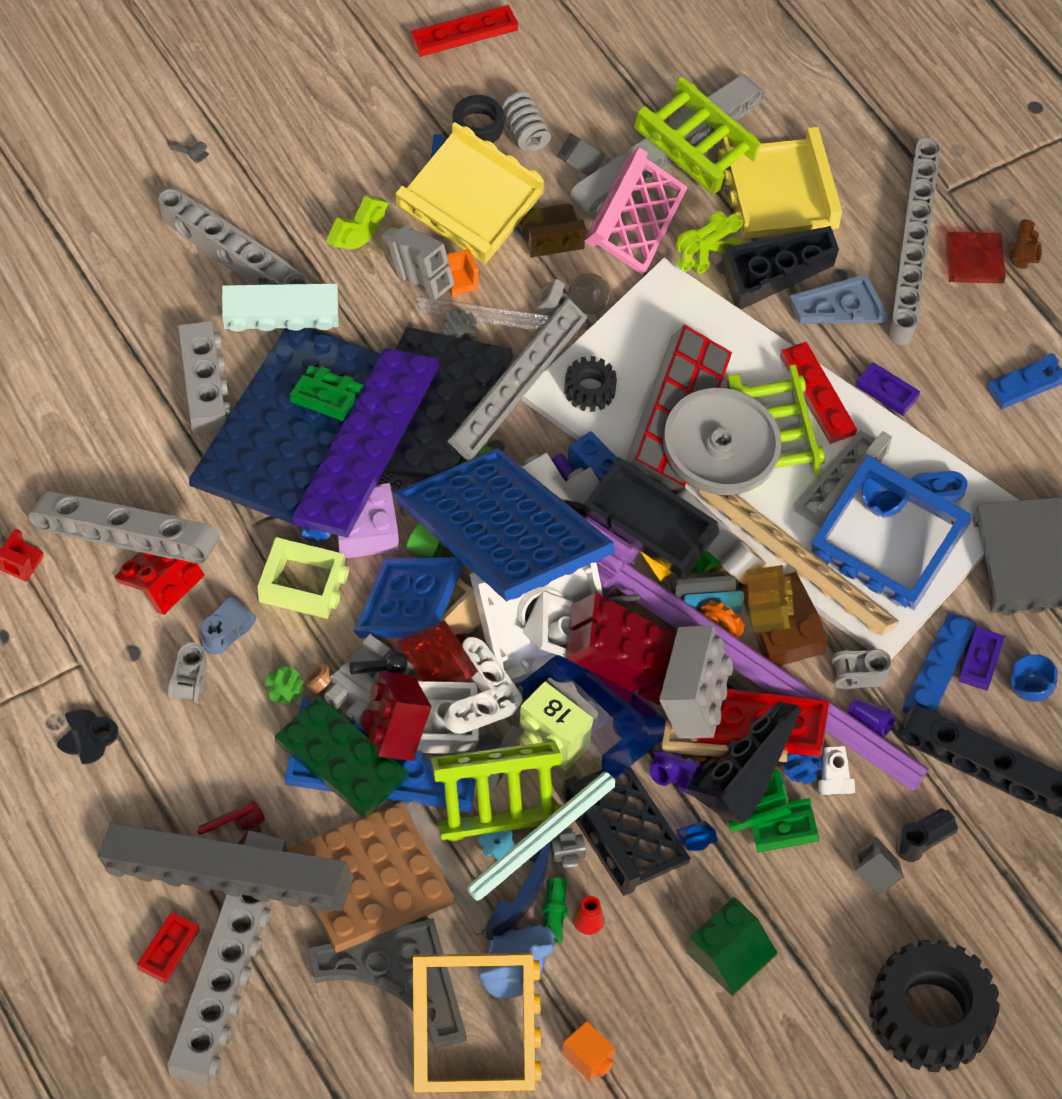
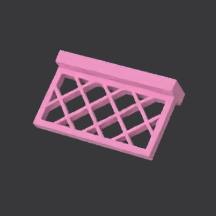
M639 147L626 158L584 242L591 247L599 245L643 275L647 271L688 187L646 159L648 153ZM644 168L652 173L654 182L645 184L642 176ZM664 185H669L677 191L674 198L667 199ZM656 187L660 200L651 202L647 188ZM640 190L644 203L634 205L631 196L632 191ZM662 205L665 217L664 219L656 220L653 207ZM646 208L649 222L640 223L636 210ZM622 212H630L633 225H623L620 216ZM651 226L655 238L654 240L646 241L642 228ZM635 229L639 243L629 244L625 231ZM618 232L623 246L617 247L609 242L610 234ZM641 247L644 256L642 264L634 259L631 249Z

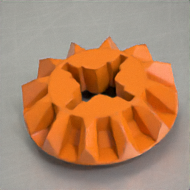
M711 600L709 603L705 602L701 607L700 613L735 637L739 638L744 632L745 624L740 620V615L734 613L732 608L726 607L724 603L720 602L718 604L716 601Z

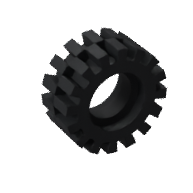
M585 356L581 357L580 363L576 359L573 361L572 366H568L567 373H565L564 393L568 402L572 400V406L575 408L580 404V410L585 411L586 407H590V412H595L596 406L602 410L605 408V404L609 406L612 399H614L617 383L616 371L612 370L610 363L605 366V360L600 358L599 362H596V357L591 356L590 361H587ZM594 379L599 381L601 386L596 389H587L580 385V381Z

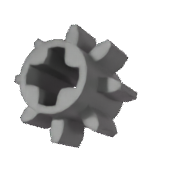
M465 310L450 312L445 317V323L442 324L445 328L442 331L444 335L473 340L476 336V331H478L475 326L478 322L473 313L466 314Z
M565 828L557 835V838H553L550 841L553 862H561L563 869L579 867V858L586 857L583 835H575L572 828Z

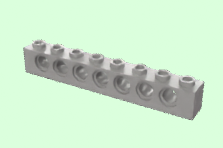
M249 831L244 845L286 852L285 839ZM240 894L238 897L226 895L167 1064L170 1077L208 1087L212 1076L217 1077L222 1058L218 1057L221 1047H226L231 1037L232 1027H229L231 1017H237L242 1003V997H239L242 986L247 987L250 981L252 968L249 967L251 958L258 956L262 939L259 938L261 929L268 927L271 918V909H268L271 899L268 902L257 900L256 902L249 903L244 901L249 897L248 895ZM240 924L249 926L247 930L242 932L235 930V927ZM230 953L240 955L239 958L233 961L224 959ZM221 982L230 984L225 990H216L214 988L215 985ZM209 1012L220 1014L215 1020L204 1019V1016ZM199 1042L210 1044L207 1049L202 1051L193 1048Z

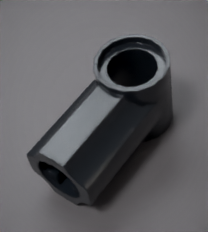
M940 808L918 822L907 823L903 827L896 845L898 856L907 862L918 861L925 851L957 833L958 826L955 817L949 810ZM908 840H913L917 844L910 843Z

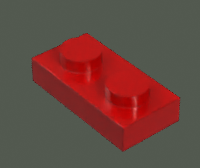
M171 912L137 963L138 970L166 984L200 932L199 926Z

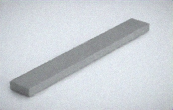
M570 298L562 302L447 440L467 461L477 454L588 318Z

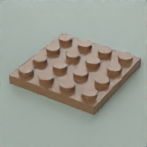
M403 802L370 814L366 819L360 818L286 848V852L346 861L354 876L342 911L330 910L329 912H322L313 908L335 953L455 904L452 892Z

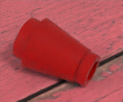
M586 896L573 915V924L579 932L585 935H592L603 928L605 917L599 899L595 896Z

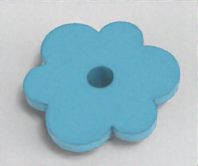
M512 831L479 835L478 841L483 847V854L486 856L493 855L494 858L499 860L515 846L514 841L511 840Z

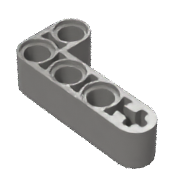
M686 488L681 489L677 494L678 496L718 521L720 533L707 550L720 562V565L727 572L734 575L739 582L747 585L766 562Z

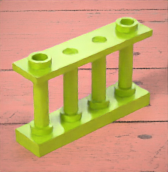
M681 76L676 84L675 98L656 113L644 106L637 113L634 128L714 195L721 189L725 176L723 171L743 154L752 162L756 160L761 143L752 133L747 132L703 95L694 84L689 83ZM685 104L695 114L676 130L672 129L664 120ZM705 121L715 131L696 147L692 146L683 137L701 122ZM723 137H728V141L735 148L716 164L703 155Z
M790 365L789 380L747 387L746 384H741L739 374L729 375L727 380L728 389L745 393L753 398L792 392L795 404L766 409L772 414L774 419L798 415L801 427L780 431L781 442L804 439L807 451L779 456L775 468L810 463L813 475L820 476V466L825 463L823 447L817 446L803 394L806 391L803 375L798 376L796 365Z
M556 741L430 758L435 782H443L448 820L437 821L441 840L459 841L467 836L538 827L562 807L561 804H553L550 769L555 765H562L561 753ZM535 768L538 770L541 807L522 809L519 773L522 770ZM505 773L507 774L510 811L491 814L488 777L491 774ZM473 777L476 781L479 815L460 818L457 781L461 778Z

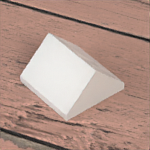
M543 591L539 595L522 633L539 649L565 657L568 634L573 632L569 629L571 607L575 602Z

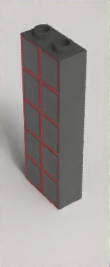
M685 324L671 336L625 461L675 494H678L681 489L685 488L687 482L674 471L665 455L663 433L667 418L674 406L687 395L702 389L720 388L732 355L731 351Z

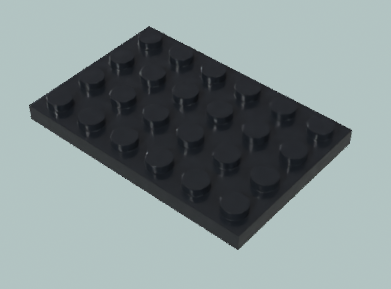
M406 327L395 350L438 359L439 368L384 471L425 480L460 465L464 457L447 440L507 370L513 357L511 348Z

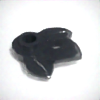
M83 709L67 712L65 717L72 730L58 741L57 748L66 754H79L82 765L96 762L104 755L106 747L116 741L118 727L113 720L107 717H97L91 710ZM101 731L108 732L104 736H98V733Z

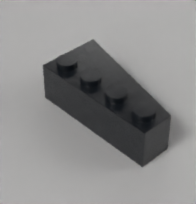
M831 226L725 247L721 267L734 305L742 310L833 267L839 247Z

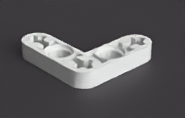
M467 638L457 652L458 659L473 681L477 683V687L482 693L454 702L445 713L444 723L446 727L458 734L466 733L512 716L522 703L521 693L488 646L478 638ZM483 672L493 674L496 681L488 680ZM476 704L486 706L490 714L480 712Z

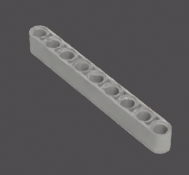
M741 75L707 98L736 121L762 102L765 91L746 75ZM689 109L667 125L676 130L695 113ZM703 121L683 138L689 144L696 147L715 130ZM645 138L576 184L570 193V199L589 216L599 213L626 158L639 147L648 153L646 159L662 170L674 162ZM643 169L642 176L645 182L653 176L648 170Z
M922 138L917 142L911 167L889 327V338L898 345H906L913 340L919 317L940 156V144L932 138Z

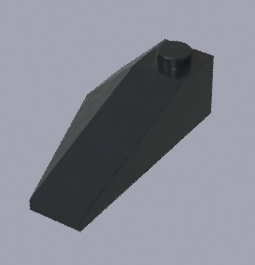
M778 701L750 725V733L737 742L732 740L727 745L729 751L715 762L711 758L705 763L685 787V790L723 819L743 824L753 814L754 809L764 796L801 712L800 707Z

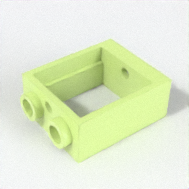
M276 537L257 586L259 602L328 619L331 609H336L339 604L340 584H345L348 578L349 567L345 566V554ZM287 559L331 570L322 596L278 585Z

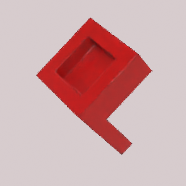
M14 529L0 549V570L27 582L43 559L44 553L42 550L24 543L21 531Z

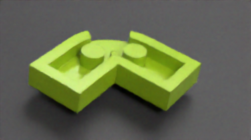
M364 195L354 220L336 217L326 242L333 247L351 250L362 247L375 234L385 216L389 202L380 197Z

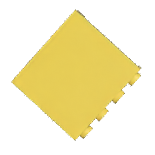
M454 122L452 124V134L407 188L401 186L396 192V206L460 249L469 248L473 257L486 265L543 194L544 180L536 171L528 170L521 166L513 156H506L498 151L497 147L490 141H483L477 137L467 126L462 127Z
M819 127L808 128L806 139L761 144L756 160L752 162L743 154L723 171L725 173L724 184L730 188L728 193L730 207H734V213L738 214L744 221L740 228L742 239L798 233L831 226L832 229L839 228L842 209ZM723 137L722 148L718 149V161L735 148L730 147L728 137Z

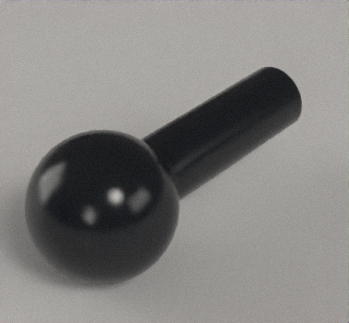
M392 652L380 660L350 662L349 669L351 675L380 671L403 674L407 669L408 662L403 654Z

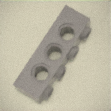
M212 321L178 325L192 435L219 432L231 413L229 402H223V396L228 395L226 378L220 379V372H225L223 355H217L216 349H222L220 332H214Z

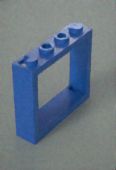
M867 455L811 542L812 552H814V556L821 559L827 565L831 562L840 567L839 571L850 579L857 577L866 582L865 586L876 594L883 592L892 597L891 601L895 605H900L904 608L909 607L915 611L969 526L971 513ZM867 477L952 525L912 590L907 589L826 542Z

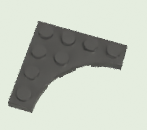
M434 918L400 926L338 953H335L331 943L307 949L315 983L346 980L373 985L396 996L409 1006L412 1011L413 954H443ZM426 967L427 1032L431 1037L434 1049L465 1042L467 1036L448 968Z

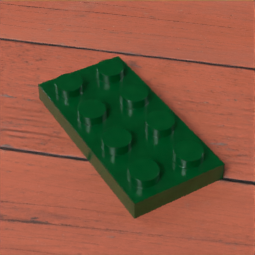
M319 696L274 736L276 744L364 819L409 778V772L394 759L378 757L369 738Z

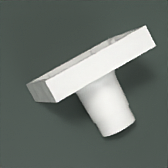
M591 563L578 569L573 574L562 576L544 587L533 589L521 597L507 602L475 573L470 574L486 645L514 684L572 662L563 656L539 649L522 633L538 597L543 591L575 603L595 592L603 596L596 563Z

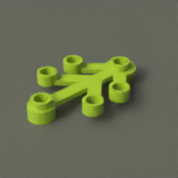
M718 211L710 217L709 224L698 231L695 229L683 231L677 237L675 246L676 250L682 253L676 261L677 267L682 272H687L693 268L697 274L704 273L710 267V262L708 261L709 250L724 252L725 247L745 244L740 238L731 237L727 241L720 240L731 232L738 231L744 221L736 213L727 218L722 211ZM697 252V258L694 260L692 258L693 254Z

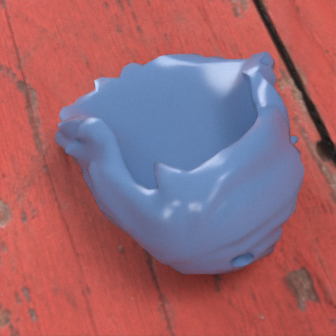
M528 925L526 928L509 930L501 936L493 937V940L490 941L488 953L532 952L533 960L540 961L541 975L547 955L551 954L555 947L553 939L555 935L549 927L543 928L542 925L535 927ZM523 965L479 967L478 979L492 996L512 999L523 995Z

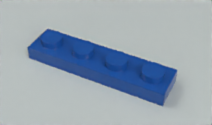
M951 612L948 613L905 701L902 712L908 713L912 706H920L931 712H936L973 635L976 623Z

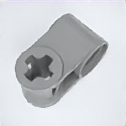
M188 642L180 647L174 672L169 682V700L174 701L175 698L193 700L194 704L201 703L207 673V660L205 650L200 644ZM190 659L199 660L197 663L194 664L186 663Z
M881 649L843 650L836 652L831 657L832 664L836 668L835 687L841 690L882 687L889 680L892 664L890 655ZM877 666L882 668V670H874L871 667Z

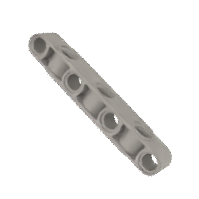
M170 188L160 193L158 201L161 220L192 244L251 284H310L309 279L304 274L293 268L284 259L179 190Z
M52 491L43 492L28 514L29 521L35 527L44 531L198 564L205 563L220 539L217 530L205 523Z

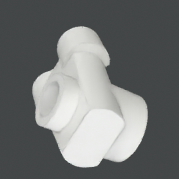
M824 747L820 757L822 761V768L820 769L822 780L818 781L819 795L855 793V779L850 778L846 747ZM834 757L838 759V768L833 765Z

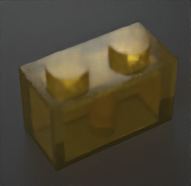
M783 565L746 570L749 611L753 632L790 628L789 616L795 615L793 598L787 597V595H792L793 591L791 577L784 576Z

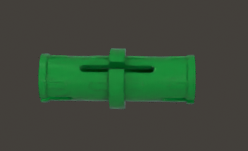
M558 877L547 880L546 904L542 908V914L545 915L544 928L549 927L553 931L555 945L556 939L558 944H561L563 941V923L568 908L565 907L568 882Z

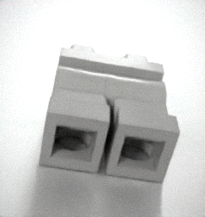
M407 224L400 230L391 227L382 235L384 244L389 246L391 252L388 257L390 265L395 267L399 279L405 281L408 278L411 284L424 286L427 295L434 300L438 299L455 285L450 265H448L449 261L444 243L413 230Z
M369 634L362 642V647L349 661L344 663L339 671L337 670L331 676V686L324 695V701L335 710L346 702L351 706L346 711L347 719L352 724L356 722L361 725L363 711L368 709L371 700L370 691L372 684L377 682L380 672L351 675L349 669L350 662L384 659L391 653V649ZM408 662L407 669L403 674L415 676V666Z

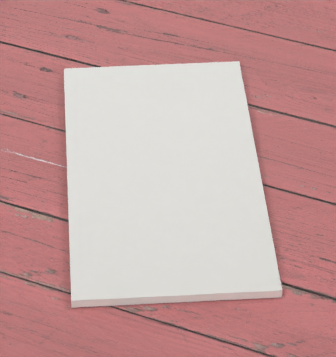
M663 258L541 374L521 401L576 440L592 431L617 458L620 457L625 461L670 338L684 324L732 352L720 388H727L728 376L739 374L741 384H746L747 387L789 380V372L780 358L781 350L793 345ZM585 356L587 361H590L591 356L596 357V362H599L600 358L605 360V366L610 363L612 370L616 371L617 383L614 399H612L609 406L605 404V408L602 410L596 406L595 412H590V407H586L585 411L580 410V404L575 408L572 406V400L568 402L564 393L565 373H567L568 366H572L573 361L576 359L580 363L581 357ZM821 365L857 428L856 435L861 430L874 439L882 431L892 436L889 452L880 463L909 479L923 473L956 471L961 473L968 483L964 497L959 501L951 503L971 513V522L915 611L909 607L904 608L900 605H895L891 601L892 597L883 592L880 594L872 592L865 586L866 582L857 577L850 579L839 571L840 567L831 562L828 564V566L899 620L893 631L882 636L869 631L865 623L857 616L846 613L839 602L823 595L819 591V587L812 581L799 576L819 615L866 649L884 650L893 659L985 557L980 528L974 527L972 518L977 505L1020 500ZM594 379L580 381V385L587 389H596L601 386V383ZM791 391L754 397L765 408L795 404ZM807 405L817 446L823 447L825 463L820 466V476L813 475L810 463L775 468L762 485L737 495L812 552L811 542L820 530V527L795 512V506L855 436L829 444ZM798 415L775 418L779 431L801 427ZM804 439L781 442L780 456L807 451ZM860 442L856 447L857 454L863 455L869 446ZM854 463L842 464L840 466L841 473L846 474ZM838 482L825 483V493H830ZM686 483L685 488L766 562L759 572L769 579L796 572V569L789 563L777 559L773 555V551L766 545L754 541L750 536L751 534L743 527L732 524L725 513L709 506L706 503V499L699 494L700 489ZM861 486L826 542L907 589L912 590L952 525L908 500L901 512L891 517H877L865 506L861 494ZM822 501L809 502L806 507L816 513Z

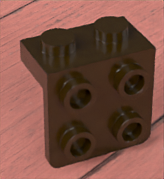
M571 204L530 209L520 221L530 257L585 248L586 226L584 220L577 221Z

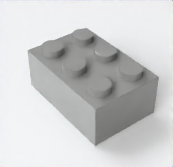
M713 625L678 627L659 701L678 738H714L716 726L721 722L720 709L722 701L727 697L726 684L728 676L732 675L733 663L732 659L727 656L723 640L718 637Z

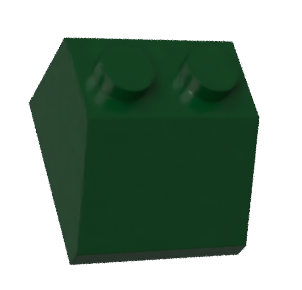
M735 897L728 901L689 937L686 951L732 997L777 956V951L758 918Z

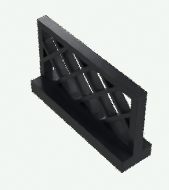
M627 760L580 779L576 776L566 779L559 795L563 803L566 804L603 772H608L611 776L623 772L629 781L627 787L615 784V787L611 790L625 795L622 805L605 800L606 795H604L575 820L623 896L634 892L636 886L688 864L691 859ZM629 796L642 801L645 806L643 812L626 807ZM602 808L619 812L618 822L615 823L604 819L601 814ZM624 814L641 819L638 830L621 825ZM645 821L656 824L661 830L660 837L642 831ZM618 833L636 837L634 848L622 845L617 839ZM640 839L657 844L655 855L637 850ZM661 846L673 849L678 858L668 860L659 857ZM635 857L652 862L651 870L640 874L634 865Z

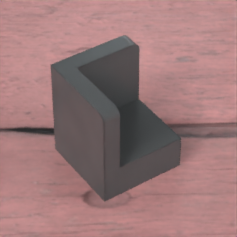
M570 133L557 157L589 176L597 170L605 154Z
M877 836L852 854L855 871L877 894H882L904 878L899 860Z

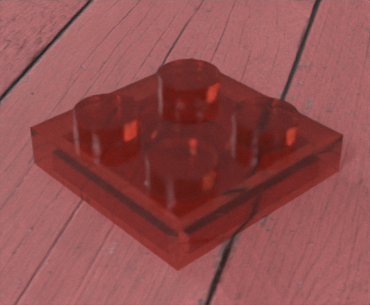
M946 233L945 244L949 282L1004 284L1006 274L1001 233Z
M445 620L405 635L398 641V644L423 682H461L472 678L478 672Z

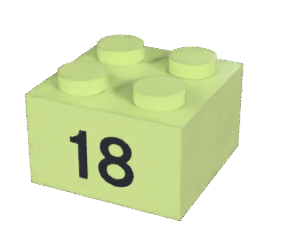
M544 682L521 705L519 728L524 730L522 735L523 743L528 745L556 741L561 753L562 765H555V767L559 766L566 772L590 747L593 717L547 682Z

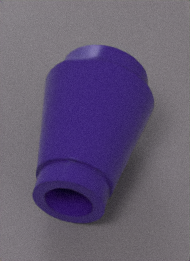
M855 698L848 708L849 715L882 737H885L891 731L895 723L896 717L891 714L890 709Z

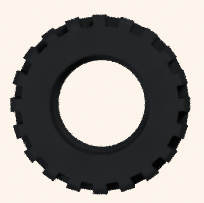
M929 939L919 940L917 947H914L912 943L902 946L900 953L894 952L888 957L886 964L882 965L870 996L869 1017L873 1019L871 1026L874 1034L882 1035L880 1044L885 1050L891 1048L895 1051L893 1057L899 1062L906 1059L912 1062L910 1067L920 1070L921 1066H927L929 1072H940L941 1067L945 1066L946 1070L951 1071L958 1069L961 1062L968 1064L974 1060L976 1053H981L997 1022L996 1018L999 1014L1000 1003L996 1000L999 992L997 985L990 984L993 975L989 969H982L980 967L982 960L975 954L972 957L965 954L966 948L958 944L956 949L949 947L948 941L938 940L937 944H931ZM922 984L942 987L949 991L959 1002L963 1012V1019L958 1024L950 1027L929 1026L919 1021L910 1012L906 1005L904 994L908 989Z

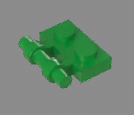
M310 365L306 376L302 375L292 390L290 402L344 421L355 403L356 394H360L364 385L354 381L353 377L347 375L342 377L331 373L328 368L322 366L317 368Z

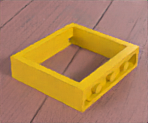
M532 952L413 954L414 1092L535 1090V1081H541V1061H535V1048H541L540 1027H534V1014H540V994H534V981L540 980V961L533 960ZM523 965L524 1078L428 1080L426 967Z

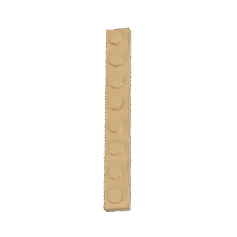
M702 490L699 491V494L706 499V503L709 506L721 510L728 516L732 524L743 527L751 534L750 536L754 541L766 545L773 551V555L777 559L787 562L794 567L800 577L816 584L823 595L839 602L846 613L857 616L865 623L869 631L882 636L895 629L899 622L897 618L821 559L814 556L812 552L737 494L717 495Z

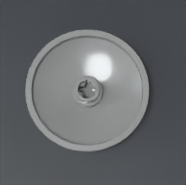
M708 388L687 395L674 406L665 424L663 447L671 467L688 484L712 494L736 495L755 489L770 477L780 456L781 435L772 414L753 397L728 388Z

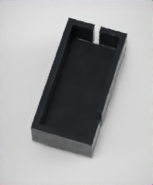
M620 457L617 458L584 503L585 512L588 517L608 530L612 526L615 535L683 580H686L699 562L700 552L704 554L720 533L718 521Z

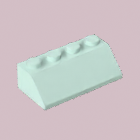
M338 285L222 286L224 329L240 332L246 329L271 331L275 328H288L289 330L297 331L303 328L316 327L320 330H328L332 327H339Z

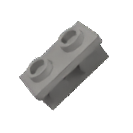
M556 672L547 679L549 685L593 717L591 735L609 721L610 715L570 677L563 679Z

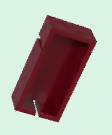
M596 592L572 604L569 629L573 632L568 634L565 658L633 693L638 691L639 696L657 705H661L659 700L676 634Z

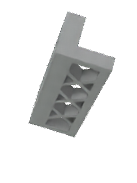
M860 430L795 506V512L821 528L867 455L881 462L889 452L892 436L882 431L874 439ZM860 442L869 446L863 455L857 454L856 447ZM854 463L846 474L841 473L840 466L842 464ZM838 482L830 493H825V483ZM822 501L816 513L806 507L809 502Z

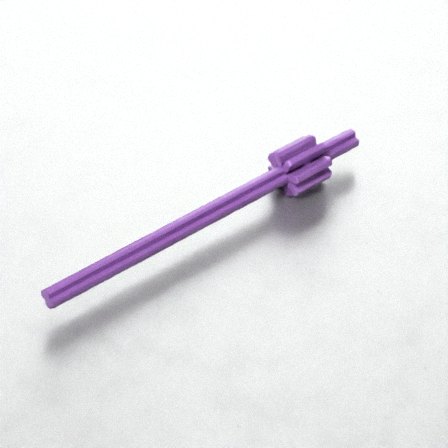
M587 516L585 518L614 542L616 553L605 557L600 562H596L604 597H610L615 588L626 595L639 594L640 599L635 600L677 630L678 627L713 625L718 637L723 640L727 656L732 659L733 668L770 694L828 700L634 568L633 566L636 562L634 558L638 555L639 550L615 535L612 528L608 530ZM830 702L826 732L914 792L925 778L929 769Z

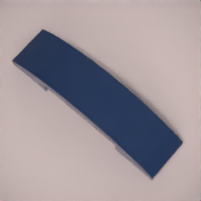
M550 842L529 859V861L535 864L514 903L511 904L503 899L500 900L487 924L486 939L491 941L494 936H501L509 931L524 917L533 905L546 877Z

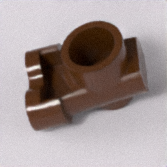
M1027 219L1020 221L1016 243H1011L1009 248L1010 259L1013 260L1015 267L1021 269L1028 268L1029 263L1038 264L1042 255V245L1038 241L1039 233L1034 230L1035 223Z

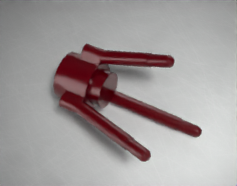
M249 800L235 810L200 825L197 833L202 835L231 821L241 832L246 829L248 832L259 833L261 832L259 824L265 821V817L259 805L254 800ZM248 832L237 844L244 845Z

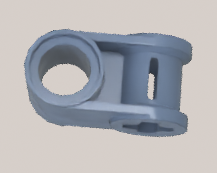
M228 597L219 608L202 622V647L209 654L223 653L240 636L251 629L256 621V614L235 597Z

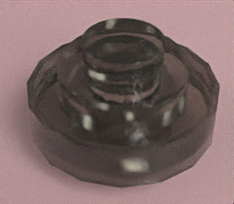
M583 273L572 280L569 286L568 297L584 314H595L607 306L610 299V289L603 277L595 273Z

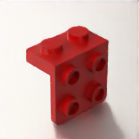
M138 552L130 561L122 565L121 570L115 575V579L118 583L144 591L156 612L165 615L205 575L198 563Z

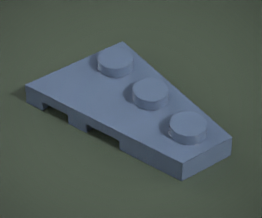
M867 274L790 295L789 304L799 324L888 323L889 315Z

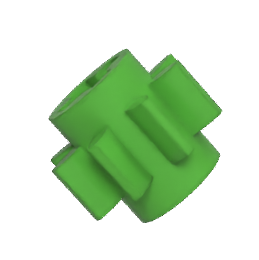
M282 666L278 669L277 673L269 672L265 681V685H267L265 690L269 692L268 696L272 701L288 705L292 698L300 699L304 689L302 686L304 681L300 679L298 671Z

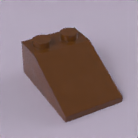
M796 572L739 587V591L744 593L743 602L763 656L776 665L782 666L825 653L828 641L819 614Z

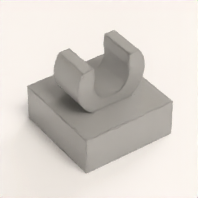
M556 278L542 288L534 311L541 316H544L549 311L554 313L563 301L570 298L567 294L562 293L565 284Z

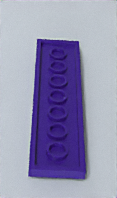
M384 348L292 515L294 525L349 537L439 368L438 359Z

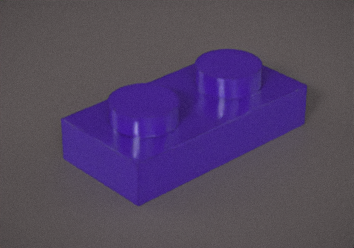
M874 362L861 375L856 384L857 388L902 416L917 401L921 392Z
M976 627L958 682L988 691L1005 636Z

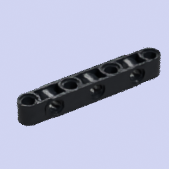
M912 706L909 709L897 732V736L902 742L932 756L938 761L1062 819V797L1053 794V792L1062 794V772L923 707ZM939 738H946L949 742H943ZM996 765H1002L1006 769H999L998 767H996Z

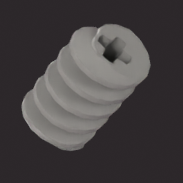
M519 91L510 95L504 101L502 109L518 146L526 152L538 151L544 148L549 143L551 134L535 102L532 100L531 94L527 91Z

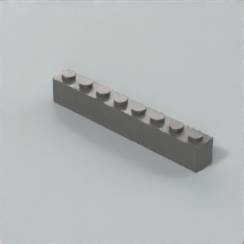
M110 823L97 855L106 872L113 876L122 877L125 874L135 876L146 882H151L153 879L160 880L175 887H180L182 884L189 885L205 892L213 889L223 891L227 895L238 897L240 894L248 895L263 902H268L270 899L277 900L292 907H298L300 904L307 905L322 912L343 910L354 878L346 861Z

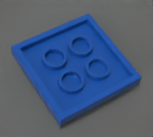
M458 557L385 558L353 630L359 638H367L369 634L375 638H434L463 569V562Z

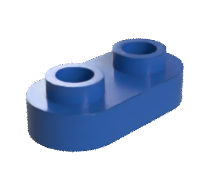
M956 471L923 473L915 475L911 479L950 502L961 500L968 486L966 478Z

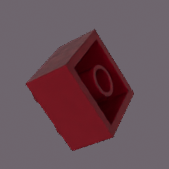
M380 671L377 682H374L371 687V700L368 709H365L362 714V727L365 729L378 757L413 761L432 706L415 676Z

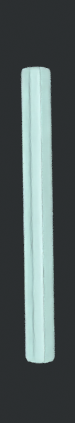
M608 772L601 773L472 881L467 887L470 896L476 901L486 896L615 787V779Z

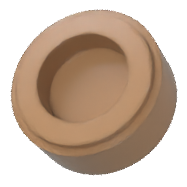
M320 664L307 675L304 686L312 694L318 693L330 683L334 671L327 664Z

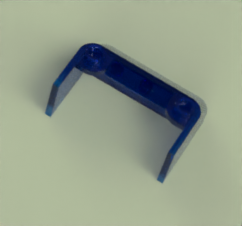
M556 655L519 684V692L522 695L521 705L549 678L559 683H567L573 680L613 718V729L622 738L602 755L601 773L608 772L614 779L663 740L666 728L664 718L633 692L563 656Z

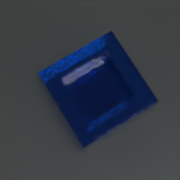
M706 821L676 830L679 841L688 851H701L706 849L709 844L718 841L716 830Z

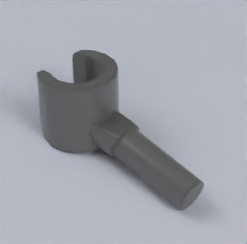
M201 141L193 147L175 143L170 145L171 150L188 154L196 163L203 161L209 155L208 152L204 151L207 145Z

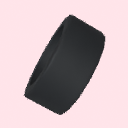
M471 95L463 98L456 104L453 111V123L456 122L462 127L467 126L483 141L487 140L494 143L501 137L503 132V109L491 97ZM471 114H484L492 118L494 122L484 128H474L468 126L462 120Z

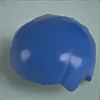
M868 477L862 484L861 494L864 504L877 517H891L901 512L907 503V499Z
M1040 654L1026 655L1017 659L1014 663L1010 680L1013 693L1020 699L1028 702L1044 701L1056 689L1057 667L1050 658Z

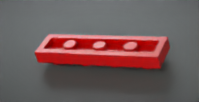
M506 5L411 31V40L419 57L518 31V21L510 6Z
M807 341L781 350L780 358L788 372L790 371V365H796L798 376L803 375L806 391L803 392L805 401L829 444L855 436L857 428Z

